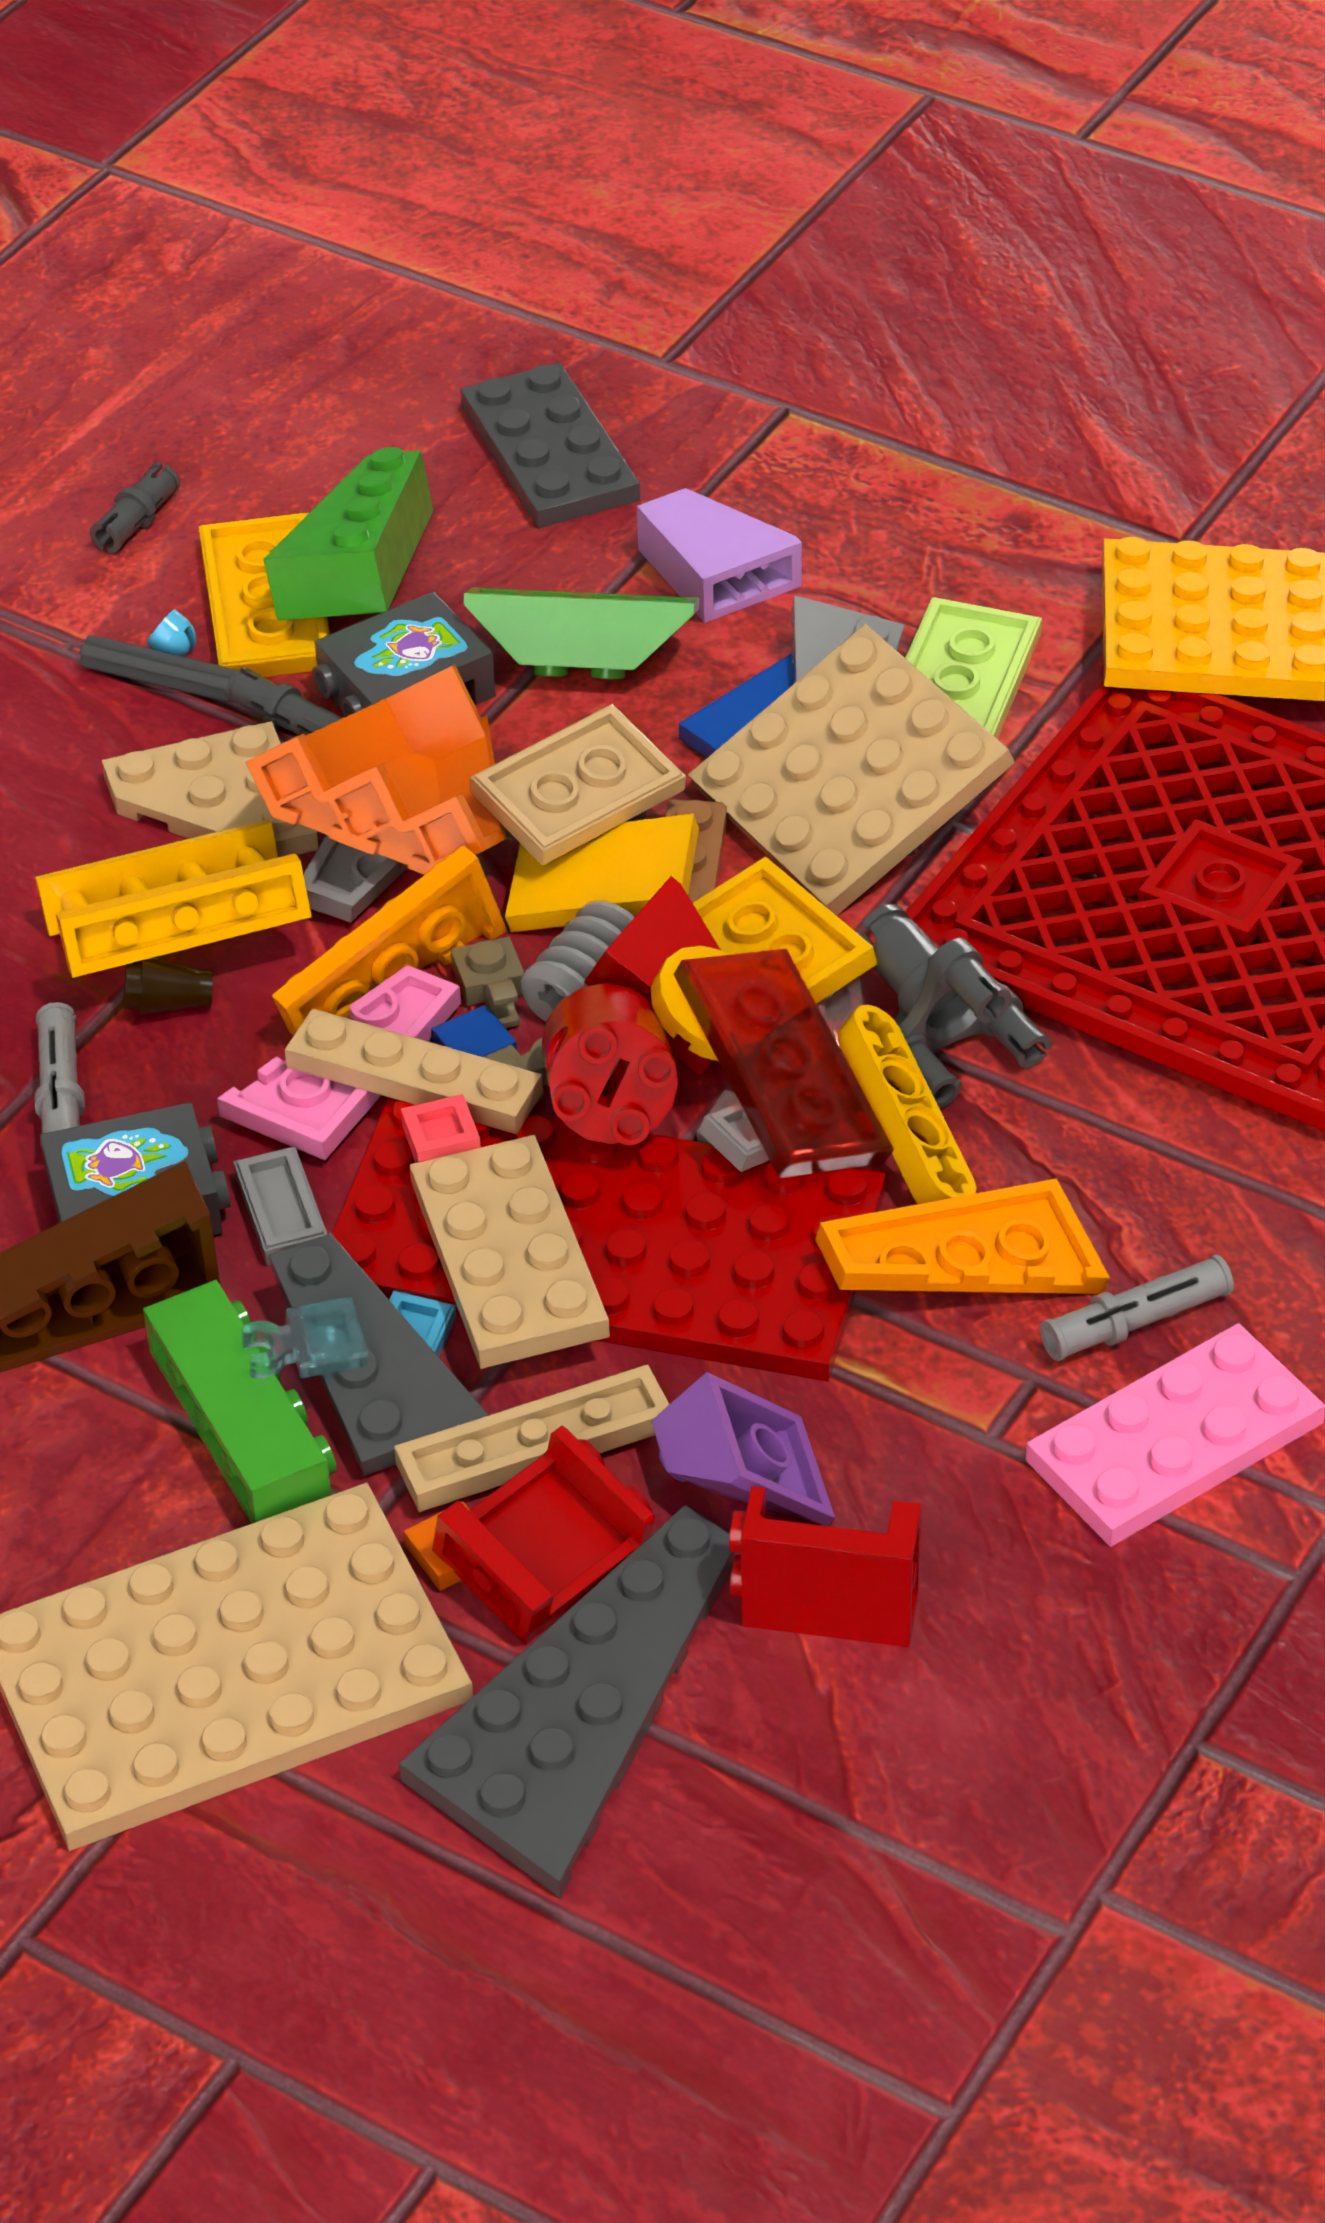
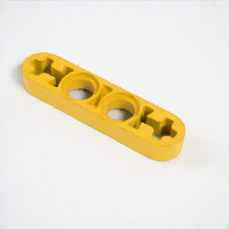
M868 1004L860 1005L840 1027L837 1038L917 1204L976 1194L975 1180L900 1027L888 1013L880 1008ZM888 1081L893 1083L901 1092L891 1086ZM912 1131L916 1132L920 1137H922L925 1142L921 1141L917 1136H915L912 1133Z

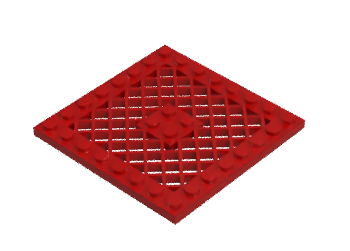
M1103 680L906 910V913L939 948L956 938H964L970 942L982 955V966L999 984L1007 985L1022 1001L1024 1008L1325 1132V1024L1321 1030L1317 1022L1325 1020V996L1306 1000L1303 994L1304 991L1325 988V932L1320 933L1317 925L1325 924V900L1306 904L1303 898L1305 896L1325 893V839H1320L1317 834L1325 832V808L1306 811L1304 805L1325 802V734L1219 694L1104 687ZM1167 741L1170 747L1146 750L1144 746ZM1128 748L1130 753L1123 754ZM1219 761L1222 767L1200 771L1197 766ZM1180 768L1182 774L1159 777L1157 774L1160 771ZM1140 775L1142 779L1141 781L1118 784L1116 780ZM1272 781L1275 785L1273 788L1255 791L1250 786ZM1100 782L1102 787L1095 788L1097 784ZM1231 788L1235 792L1232 795L1212 798L1210 792ZM1193 795L1195 800L1171 805L1169 799ZM1152 802L1155 808L1131 812L1128 806ZM1112 809L1114 815L1092 819L1087 814ZM1286 809L1289 815L1265 818L1263 813ZM1246 816L1248 822L1226 826L1223 822V819ZM1070 817H1072L1073 822L1066 823V821ZM1190 825L1184 832L1182 827ZM1165 830L1167 836L1145 840L1141 836L1142 833ZM1299 836L1302 843L1279 847L1276 840ZM1124 837L1126 843L1104 847L1100 843L1101 840ZM1083 844L1086 850L1061 854L1058 848ZM1042 851L1045 857L1036 858ZM1160 860H1162V861L1158 864V866L1155 868V865H1154L1153 862H1154V861H1160ZM1313 864L1316 870L1302 873L1303 866ZM1137 865L1139 870L1114 875L1112 871L1114 868ZM1095 872L1098 878L1072 882L1070 876ZM1054 879L1056 883L1055 886L1032 890L1029 886V883ZM1013 886L1015 892L1006 894ZM1138 895V902L1127 904L1124 897ZM1107 900L1110 907L1085 911L1082 904ZM1286 900L1288 907L1279 908ZM1065 907L1068 911L1066 915L1043 918L1041 915L1042 911ZM1025 915L1027 920L1026 922L1003 926L999 922V919ZM1162 922L1164 929L1139 933L1137 929L1139 925ZM1120 929L1123 936L1097 940L1094 933ZM1299 929L1302 936L1278 940L1275 933ZM1076 936L1079 937L1081 942L1056 948L1053 944V940ZM1258 936L1260 943L1251 945ZM1216 943L1219 951L1194 955L1191 948ZM1174 951L1177 958L1152 962L1149 955ZM1130 958L1135 963V966L1112 970L1109 969L1107 962ZM1313 958L1316 966L1292 970L1289 962ZM1271 965L1274 971L1271 974L1250 977L1247 969ZM1229 973L1232 978L1231 981L1207 985L1204 977ZM1187 980L1190 988L1165 992L1162 985ZM1285 995L1288 1003L1263 1007L1260 999ZM1243 1003L1246 1011L1221 1015L1218 1007ZM1299 1025L1302 1032L1301 1034L1277 1038L1274 1029Z

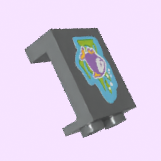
M434 591L315 641L317 666L312 669L315 685L325 699L331 698L339 706L344 717L390 697L452 665H456L475 705L496 697L493 652Z
M192 1102L40 1134L48 1182L59 1223L186 1160L210 1212L213 1236L223 1234L220 1210L231 1208L228 1187L223 1170L211 1172L209 1164L218 1163L212 1129L210 1125L198 1126Z

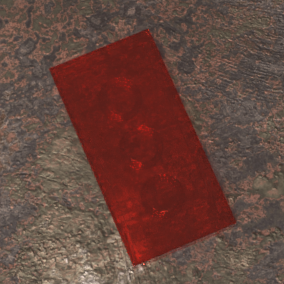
M787 949L681 960L673 974L779 1178L886 1162L894 1148Z

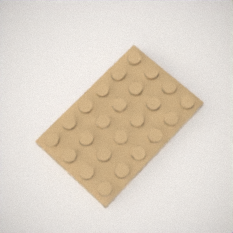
M368 1483L0 1613V1692L69 1851L460 1706L473 1697L472 1681Z

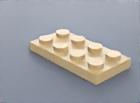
M535 1135L409 1164L413 1189L480 1369L610 1337L608 1316Z

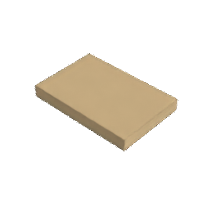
M611 704L471 776L469 791L543 866L684 791L686 775L620 710Z

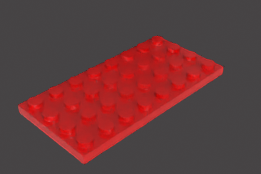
M388 1097L332 1235L388 1299H390L394 1290L456 1305V1316L461 1317L411 1183L409 1164L416 1162L402 1127L401 1109L414 1106V1104ZM529 1114L517 1135L474 1122L480 1136L481 1147L535 1135L609 1319L610 1337L596 1341L829 1382L856 1290L839 1289L815 1238L820 1222L879 1212L886 1193V1173L781 1155L740 1172L709 1143L648 1134L645 1140L635 1145L607 1144L585 1139L568 1128L562 1119Z

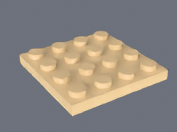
M865 623L691 771L688 776L695 788L709 801L723 802L727 806L728 819L780 869L837 916L1009 769L1015 761L1006 746Z

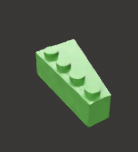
M387 447L367 455L263 559L277 620L371 614L388 611L434 511L421 450L403 452L398 447Z

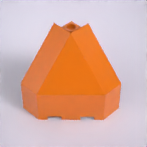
M452 665L390 697L306 736L305 734L298 735L245 762L272 817L292 825L300 824L329 835V839L371 855L379 854L408 865V869L424 875L436 863L446 859L462 845L476 855L507 839L505 827L469 791L470 777L493 766L495 762L488 717H480L456 665Z

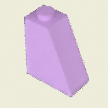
M687 488L637 506L638 550L680 597H699V610L695 614L703 623L802 586V542L795 535Z

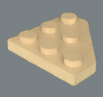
M272 721L248 725L205 737L187 739L182 742L144 751L130 752L122 756L102 760L104 778L117 814L139 821L145 815L166 822L168 832L188 839L270 819L279 857L294 853L296 855L318 850L319 848L316 830L300 824L292 825L271 816L245 763L281 744Z

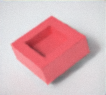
M463 1094L401 1109L402 1127L416 1163L481 1148L480 1136Z

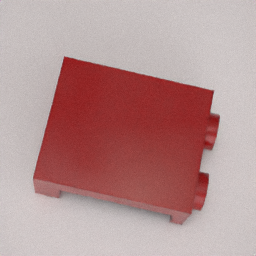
M560 1426L550 1434L547 1451L541 1457L473 1508L468 1510L458 1500L437 1516L432 1551L450 1566L453 1572L527 1645L553 1625L633 1551L651 1537L655 1516L644 1495L635 1487L625 1486L605 1467L600 1453L591 1443L584 1439L578 1440L566 1427Z
M751 1486L746 1511L735 1510L733 1513L729 1538V1551L731 1553H739L735 1555L733 1561L730 1595L742 1598V1626L910 1647L919 1596L921 1504L893 1500L887 1533L767 1519L766 1488Z

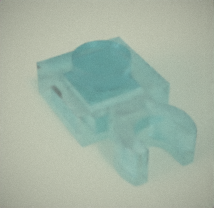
M352 1296L287 1308L286 1325L277 1326L268 1321H254L242 1327V1345L244 1349L257 1346L269 1349L265 1353L250 1355V1374L252 1378L262 1379L278 1374L286 1364L292 1363L297 1364L300 1378L367 1366L368 1350Z

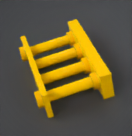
M270 819L35 877L47 933L49 936L61 935L68 971L72 978L312 917L301 860L295 853L282 857L278 856Z

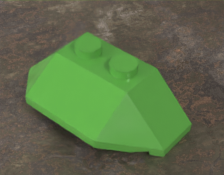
M472 587L464 592V605L519 665H534L535 675L567 676L569 667L591 668V677L623 679L625 678L626 670H635L699 610V597Z

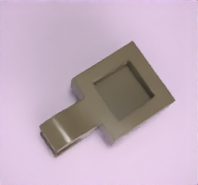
M510 936L450 949L452 969L467 1006L485 1002L486 1006L505 1028L520 1025V1019L514 1002H517L518 995L522 994L521 979L524 970Z

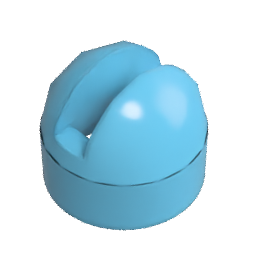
M174 609L157 626L146 644L152 649L185 657L194 649L197 636L190 621Z

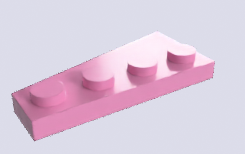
M407 965L349 1005L350 1015L346 1018L429 1041L432 1038L431 1028L445 1023L461 1004L460 986ZM275 1057L257 1070L258 1080L242 1091L232 1087L217 1098L220 1117L291 1147L295 1146L296 1149L317 1158L326 1160L381 1095L287 1068L286 1060L283 1061L279 1057Z

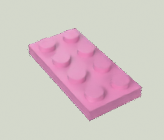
M1237 1323L1026 1443V1461L1112 1547L1322 1425L1325 1418V1404L1240 1323Z

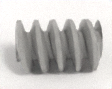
M605 901L589 902L581 907L575 918L565 925L562 933L551 941L549 948L540 953L536 962L529 966L522 976L521 993L532 1011L546 1022L562 999L580 988L588 986L584 982L606 949L633 920L634 916L620 906Z

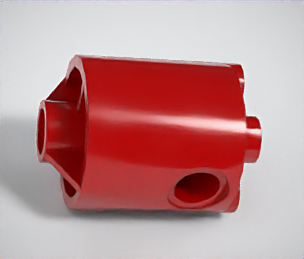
M610 983L582 987L559 1002L546 1021L541 1042L553 1110L568 1128L587 1140L607 1144L621 1143L628 1146L642 1142L650 1131L659 1126L673 1107L678 1087L676 1064L669 1038L652 1008V1002L632 988Z

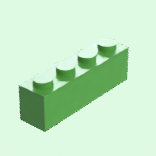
M216 1279L143 1308L150 1353L251 1524L332 1495L329 1475L337 1472L332 1450L323 1435L313 1437L307 1428L309 1425L307 1413L298 1393L294 1389L286 1392L280 1384L279 1367L267 1344L259 1347L256 1345L252 1338L253 1328L250 1318L240 1300L231 1303Z

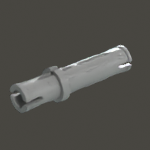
M59 1002L48 1003L42 1006L36 1014L40 1087L34 1095V1106L36 1114L41 1119L42 1134L80 1126L79 1117L85 1109L84 1091L78 1085L76 1015H73L74 1010L72 1007Z
M1215 1254L1207 1260L1158 1277L1114 1296L1107 1291L1091 1297L1088 1306L1057 1318L1043 1321L1040 1324V1335L1043 1345L1049 1356L1057 1362L1065 1359L1064 1357L1102 1342L1109 1346L1125 1341L1130 1331L1173 1316L1214 1298L1231 1294L1230 1292L1234 1290L1232 1273L1226 1261L1220 1255Z

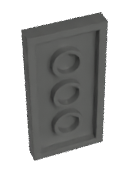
M560 362L536 366L528 371L501 378H491L479 384L460 388L462 408L538 529L641 501L638 479Z

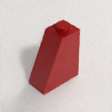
M670 876L606 949L584 982L588 986L610 983L629 987L652 1002L651 985L668 957L681 948L705 946L718 950L721 949L681 883ZM667 1033L672 1053L701 1076L714 1060L702 1058L687 1050L691 1043L685 1041L679 1034L673 1039Z

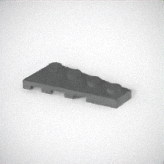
M331 1233L269 1255L274 1277L363 1476L396 1465L395 1445L489 1416Z

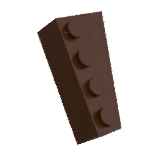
M186 1160L0 1252V1373L145 1328L143 1308L216 1279L220 1284L211 1215Z

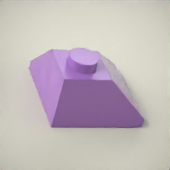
M706 1372L651 1420L660 1448L659 1459L661 1464L678 1481H688L715 1494L748 1503L751 1486L765 1487L766 1509L823 1526H828L835 1520L800 1415Z

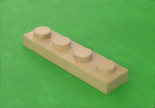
M313 1008L285 1048L287 1068L410 1104L418 1105L463 1094L475 1123L516 1135L543 1093L542 1074Z
M647 1364L395 1445V1461L418 1512H422L505 1484L547 1451L550 1434L560 1426L566 1427L578 1440L584 1439L588 1441L599 1453H603L655 1436L651 1420L670 1404Z

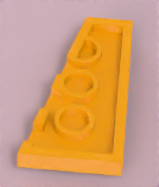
M462 845L446 859L436 863L423 877L400 895L389 900L377 913L349 935L339 939L331 949L303 971L292 976L284 986L273 993L271 996L289 1032L293 1036L295 1035L312 1008L346 1018L350 1015L349 1005L405 966L409 965L420 970L436 960L441 961L446 966L452 963L450 949L465 946V944L482 935L489 940H493L508 932L478 857Z
M1057 1178L820 1222L815 1238L840 1290L1101 1294L1105 1292L1110 1279Z

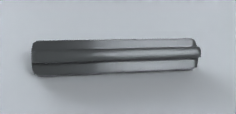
M97 635L87 636L84 644H81L79 654H81V664L85 668L218 701L232 702L227 699L225 690L230 676L236 669Z

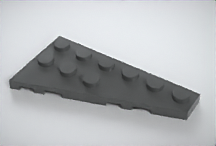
M685 1504L654 1532L648 1540L633 1551L399 1763L401 1781L561 1899L572 1878L571 1869L583 1846H589L599 1827L598 1817L612 1790L619 1788L662 1705V1694L673 1673L678 1674L688 1655V1644L702 1619L707 1618L732 1570L734 1557L738 1553H731L729 1551L730 1534Z

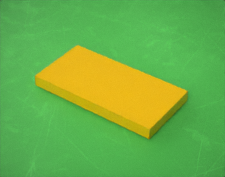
M309 513L199 526L219 665L239 671L244 666L262 677L312 672L313 667L317 666L315 641L330 635L327 617L277 620L263 560Z

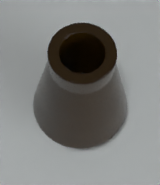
M149 958L126 964L123 1009L139 1010V1016L197 1007L211 1008L213 971L197 970L157 958Z

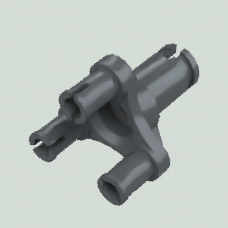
M895 904L884 905L872 911L863 919L862 925L874 933L873 937L876 939V943H873L865 933L858 934L874 948L877 965L873 968L898 995L899 1012L895 1022L900 1027L939 1109L946 1107L954 1101L961 1090V1082L945 1068L934 1053L957 1040L977 1034L996 1037L1015 1057L1016 1062L1024 1068L1033 1067L1047 1056L1036 1043H1039L1045 1050H1050L1052 1041L1049 1036L1043 1033L1023 1012V1003L1007 985L999 984L982 966V955L966 939H952L939 948L916 922L910 919L904 909Z

